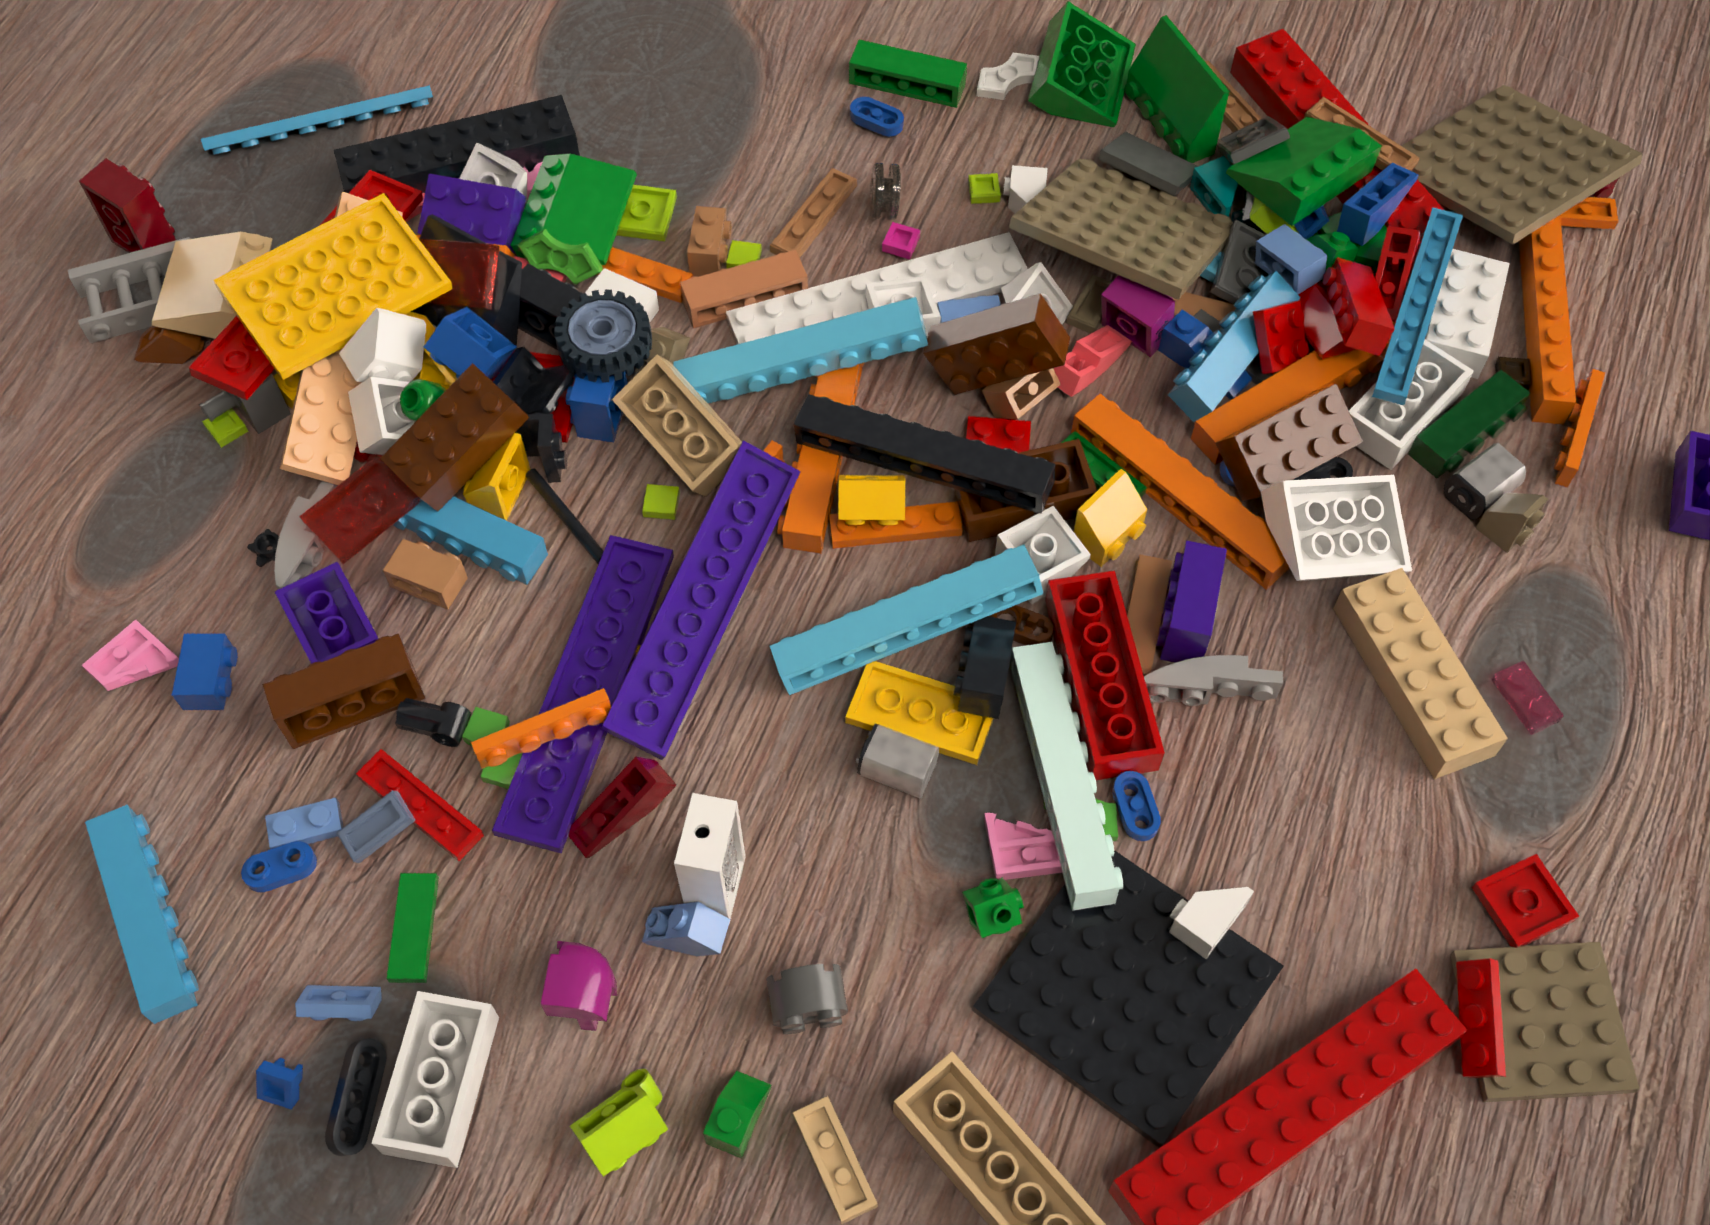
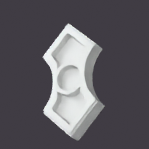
M1013 52L1010 59L1004 64L993 68L981 69L976 96L1004 100L1006 94L1012 88L1021 84L1033 83L1040 56Z

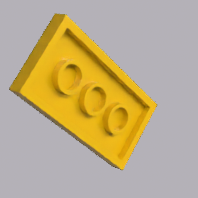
M874 661L865 666L845 716V723L872 731L875 723L935 745L939 747L940 754L977 765L994 718L957 711L960 697L953 696L955 689L953 685Z

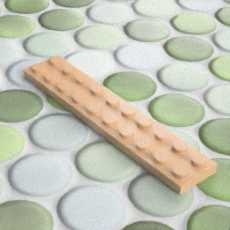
M342 192L339 197L335 218L368 200ZM340 349L301 370L280 469L346 487L349 482L357 442L348 392L362 382L355 381L339 354L342 350Z

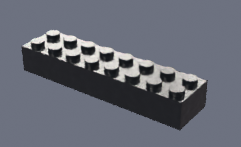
M562 95L334 150L345 193H349L369 170L425 193L429 174L459 179L476 143L515 160L522 168L525 167L528 172L533 171L534 167L541 163L544 156L574 154L580 156L576 133Z

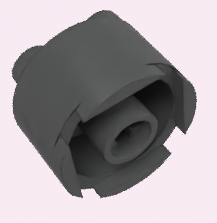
M824 964L806 965L781 971L782 979L774 981L773 975L767 977L773 1025L781 1027L785 1035L805 1031V1024L819 1022L820 1028L841 1025V1016L848 1013L841 966L833 964L834 971H825Z

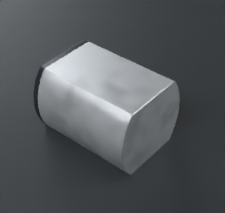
M1495 443L1445 481L1444 496L1470 520H1475L1483 515L1505 492L1511 493L1524 482L1526 477L1525 465L1499 443Z
M875 723L872 731L868 733L869 737L864 742L860 758L856 759V763H858L857 773L889 787L922 798L936 766L939 747Z

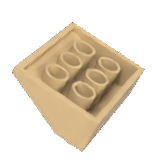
M234 232L175 241L151 326L216 338L234 319L236 314L216 288L214 279L271 251L272 238L246 232Z

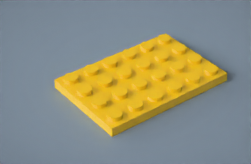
M384 193L214 279L218 291L282 380L344 348L376 308L405 315L453 289L450 279Z

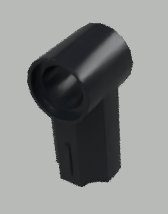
M405 698L397 708L395 724L398 729L430 736L439 744L448 747H458L470 720L471 712L466 707L454 702H443L439 706Z

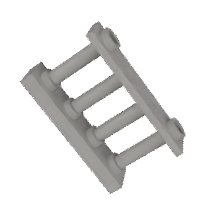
M187 237V238L179 239V240H176V241L187 240V239H190V238ZM175 241L68 270L69 279L80 298L87 297L90 317L79 319L78 322L90 343L151 327L162 288L160 276L166 275ZM148 280L152 300L134 304L130 285ZM117 288L121 308L103 313L99 293Z

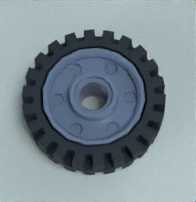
M605 289L604 295H600L599 290L592 291V297L588 298L587 294L583 293L579 295V303L573 298L568 302L569 308H562L560 311L561 317L557 316L556 345L563 364L567 366L571 373L576 371L577 377L584 379L587 375L589 381L596 382L598 376H601L602 383L609 382V376L614 375L616 381L621 380L622 372L630 376L634 373V367L640 369L643 366V359H648L650 355L649 350L652 349L651 326L647 312L644 311V307L640 302L636 304L634 297L629 295L626 298L625 293L617 291L616 295L613 296L612 290Z

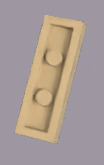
M824 1097L793 1112V1117L841 1224L877 1208V1201L829 1097Z

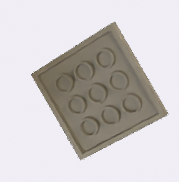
M1600 942L1520 946L1518 948L1454 950L1451 953L1450 958L1456 984V962L1491 958L1498 960L1506 1077L1478 1078L1483 1102L1635 1093L1640 1089Z

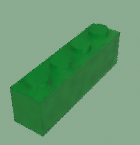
M860 39L849 62V84L955 108L958 107L966 85L967 63Z

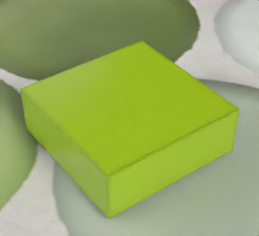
M998 173L968 176L971 204L1000 202L1001 193Z
M732 240L726 262L727 269L746 264L750 261L760 260L761 244Z
M233 409L218 416L212 422L208 418L202 421L207 431L221 448L249 432L246 425Z
M647 484L642 509L643 517L675 520L680 496L679 487Z

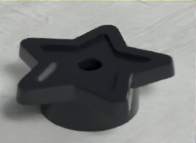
M269 529L258 535L254 543L247 546L251 552L257 554L256 565L259 567L264 566L270 561H275L279 536Z

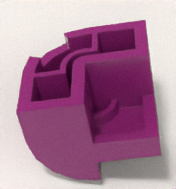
M557 941L559 954H550L541 1006L546 1016L575 1018L581 1030L596 1031L598 1021L607 1022L611 996H617V982L607 958L596 949L581 943Z

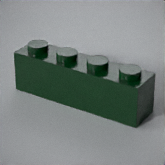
M1501 369L1417 435L1408 455L1436 479L1446 471L1452 473L1463 462V457L1468 453L1471 456L1476 454L1489 436L1494 439L1503 431L1510 419L1515 422L1524 414L1527 409L1524 404L1530 392Z

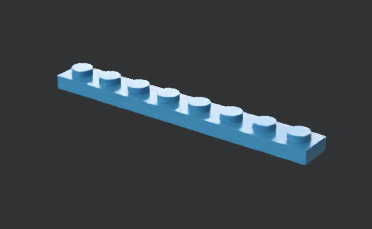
M429 85L202 138L201 142L204 151L212 149L213 155L231 151L229 145L241 143L242 148L258 145V138L270 136V140L275 141L288 138L287 132L298 129L299 134L317 131L315 125L327 123L328 128L345 124L343 118L355 116L356 121L373 118L372 112L383 109L385 115L401 111L400 105L411 103L412 108L428 105V98H433Z
M1432 208L1394 326L1395 330L1392 333L1372 397L1400 405L1405 404L1463 217L1461 214Z

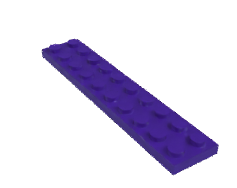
M744 440L742 441L619 688L611 708L600 727L601 730L660 760L665 758L801 471Z
M610 535L539 714L603 688L612 705L635 658L637 648L642 643L674 558L673 550ZM602 723L594 726L587 725L575 730L573 734L564 739H553L541 744L535 751L522 754L493 826L492 832L494 836L562 854L571 825L575 820L607 732L600 729Z

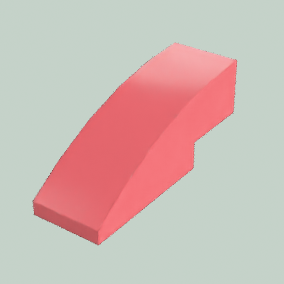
M1109 325L1076 341L1072 352L1066 356L1065 365L1054 368L1061 384L1057 388L1070 397L1076 395L1102 375L1126 351L1132 341Z

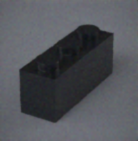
M987 616L975 621L974 627L967 626L963 646L969 647V652L962 651L958 671L965 672L964 677L957 675L953 696L960 697L957 711L999 719L1016 627L1015 621Z

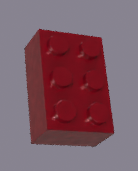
M105 158L79 180L111 242L126 252L131 253L176 241L174 236L175 230L164 216L165 209L156 200L153 194L155 189L145 178L141 177L139 179L132 175L124 165H116Z

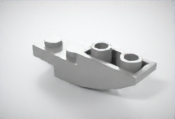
M321 481L310 500L301 496L296 498L283 524L275 554L274 572L278 590L308 576L313 568L320 564L324 550L318 538L325 534L330 519L336 511L341 509L344 503L345 494L341 486Z
M1216 655L1176 662L1144 676L1151 702L1163 703L1174 701L1183 702V704L1188 706H1199L1201 704L1207 705L1212 693H1217L1222 697L1250 696L1261 701L1276 699L1283 685V671L1248 668V656Z

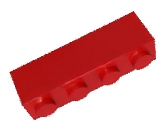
M1337 257L1333 266L1327 268L1323 277V285L1325 286L1344 345L1380 356L1395 328L1373 271L1369 266Z

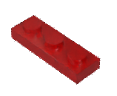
M1488 958L1456 962L1459 1019L1467 1029L1461 1036L1463 1077H1506L1498 960Z

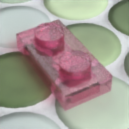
M1524 660L1495 673L1491 679L1531 735L1559 723L1564 717Z

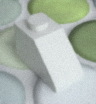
M1012 165L1011 178L1005 177L1003 195L1009 196L1008 208L1014 214L1046 187L1047 168Z
M1249 887L1195 892L1188 902L1181 899L1172 911L1170 917L1174 919V922L1169 932L1207 959L1246 907L1254 891Z

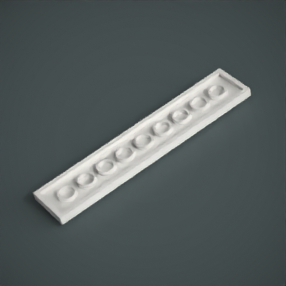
M1008 232L726 311V318L738 345L868 310L866 283L926 277L937 305L938 302L950 299L975 298L1000 293L1003 286L1028 268L1011 234Z

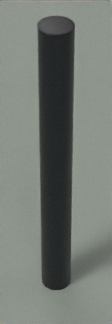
M535 468L530 469L526 473V478L599 565L604 552L603 549Z

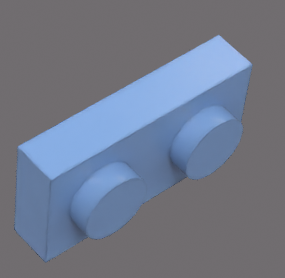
M337 798L265 816L270 849L294 841L310 844L337 837L336 833L344 828L340 803Z
M307 985L295 1003L296 1017H310L313 1020L347 1018L351 1021L372 1019L382 1001L381 987Z

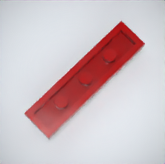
M382 749L356 773L358 779L381 798L392 790L399 792L416 820L412 824L457 861H460L483 838L484 834L481 829Z

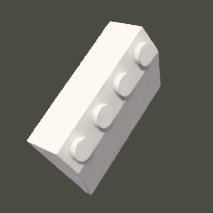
M1394 475L1290 480L1279 482L1261 491L1266 523L1296 581L1381 575L1399 568H1403L1405 573L1412 571Z

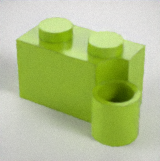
M638 1069L630 1073L622 1081V1089L570 1125L575 1136L603 1177L609 1172L621 1168L627 1162V1159L642 1148L654 1144L660 1135L668 1130V1127L655 1108L661 1102L663 1095L647 1069Z

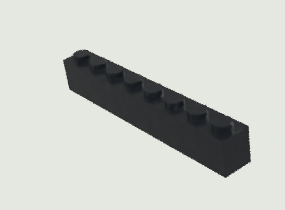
M808 394L793 424L798 444L1040 514L1044 510L1055 483V463L1048 462L1044 458H1033L1019 454L1012 449H1001L987 445L980 440H969L955 436L948 431H938L924 427L916 422L909 423L898 420L888 414H877L863 410L856 405L849 406L834 402L827 397H817Z

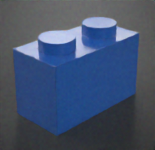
M184 634L172 696L182 710H224L226 697H230L232 692L231 669L236 666L238 658L237 649L231 644L226 634Z

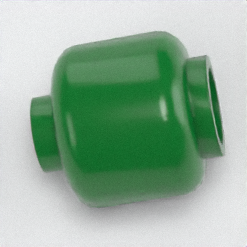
M416 379L410 381L400 395V405L403 414L408 419L417 421L446 389L440 384Z

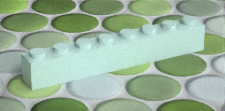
M1053 642L1012 647L1010 669L1072 911L1116 904L1119 889H1123L1122 873L1119 867L1114 868L1111 858L1114 856V845L1111 835H1105L1103 829L1105 812L1102 803H1096L1094 793L1097 792L1094 773L1087 770V746L1085 742L1079 741L1077 734L1080 732V722L1077 712H1071L1069 704L1072 702L1069 683H1063L1064 665L1061 654L1056 655Z

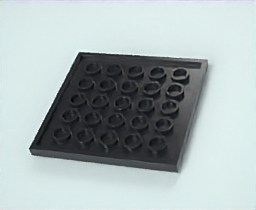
M1114 850V856L1111 857L1114 868H1120L1123 878V889H1119L1116 904L1072 911L1066 884H1064L973 1005L972 1011L1158 1148H1161L1284 965L1231 929H1228L1207 959L1202 957L1169 932L1174 922V919L1170 917L1172 911L1181 899L1187 902L1188 900Z

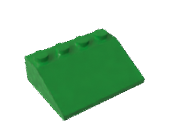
M1067 1L1049 21L1028 101L1054 116L1115 127L1136 44Z
M1162 16L1129 69L1125 91L1128 98L1133 100L1139 107L1143 117L1148 119L1154 126L1158 136L1163 138L1170 146L1172 153L1190 163H1195L1215 154L1230 91L1168 16Z
M1306 117L1287 129L1290 139L1232 165L1227 169L1226 174L1289 225L1293 226L1371 173L1382 145L1360 128Z
M574 154L544 156L511 243V247L517 256L525 258L518 247L522 240L546 229L553 238L565 244L580 245L587 242L600 264L606 265L637 176L635 170Z

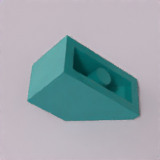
M1225 156L1194 168L1190 189L1208 212L1223 214L1229 217L1238 183L1226 174L1227 169L1232 165Z

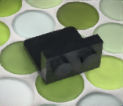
M525 347L516 348L493 383L527 415L533 413L550 414L556 409L558 405L557 400L563 391L572 385L576 371L571 373L566 365L544 368Z
M553 414L528 415L529 418L515 433L521 434L527 457H541L548 483L561 482L562 469H567L566 450L562 449L561 432L557 431Z

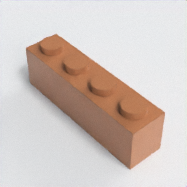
M793 250L681 281L682 301L693 328L727 319L726 311L808 289V276L797 251Z

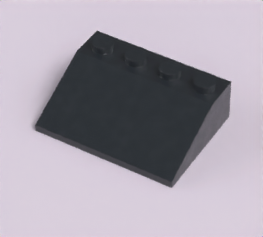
M433 214L429 215L419 240L450 279L453 289L411 312L426 316L432 325L438 327L445 316L468 307L517 346L522 262Z

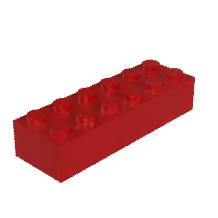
M1115 570L1049 580L1045 602L1049 618L1054 626L1053 634L1058 654H1061L1063 659L1065 682L1069 683L1071 688L1072 710L1077 712L1079 717L1080 732L1078 734L1080 742H1085L1087 746L1088 762L1086 766L1088 772H1093L1096 780L1118 777L1126 771L1138 773L1159 771L1165 752Z

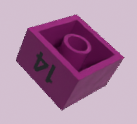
M1120 275L1101 294L1102 326L1109 325L1130 339L1132 346L1151 358L1159 349L1163 328L1174 318L1175 300L1170 296Z

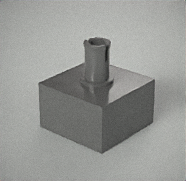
M272 374L264 380L248 400L223 390L204 403L199 404L201 410L211 422L218 416L236 407L258 434L291 414Z

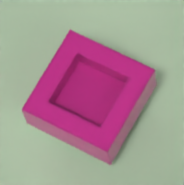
M892 222L882 243V252L911 259L920 239V230Z

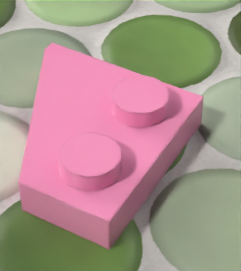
M134 620L82 664V667L107 691L175 668L178 666L179 658L137 620Z
M985 813L984 822L995 878L1003 877L1004 880L1063 873L1051 830L1036 829L1031 824L1017 821L1016 824L996 819V814Z

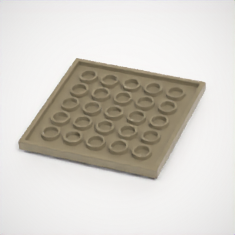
M1506 85L1495 89L1402 145V147L1420 158L1417 166L1411 171L1419 174L1418 180L1437 202L1463 215V217L1511 244H1515L1641 164L1643 156L1642 153L1630 148L1628 145L1622 144L1606 136L1604 133L1598 132L1582 124L1580 121L1574 120Z
M1078 159L1011 217L1009 228L1179 300L1224 248L1233 222L1226 215L1205 211L1199 204L1186 203L1177 199L1176 196L1152 189L1149 184L1143 181H1133L1125 178L1119 171L1101 168L1092 160Z

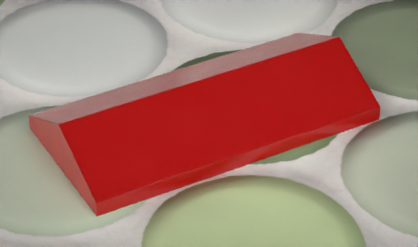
M1322 281L1298 294L1304 314L1305 337L1321 359L1356 350L1344 345Z

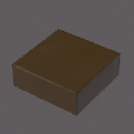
M1497 358L1495 362L1496 373L1502 369L1526 390L1530 389L1532 385L1530 359Z

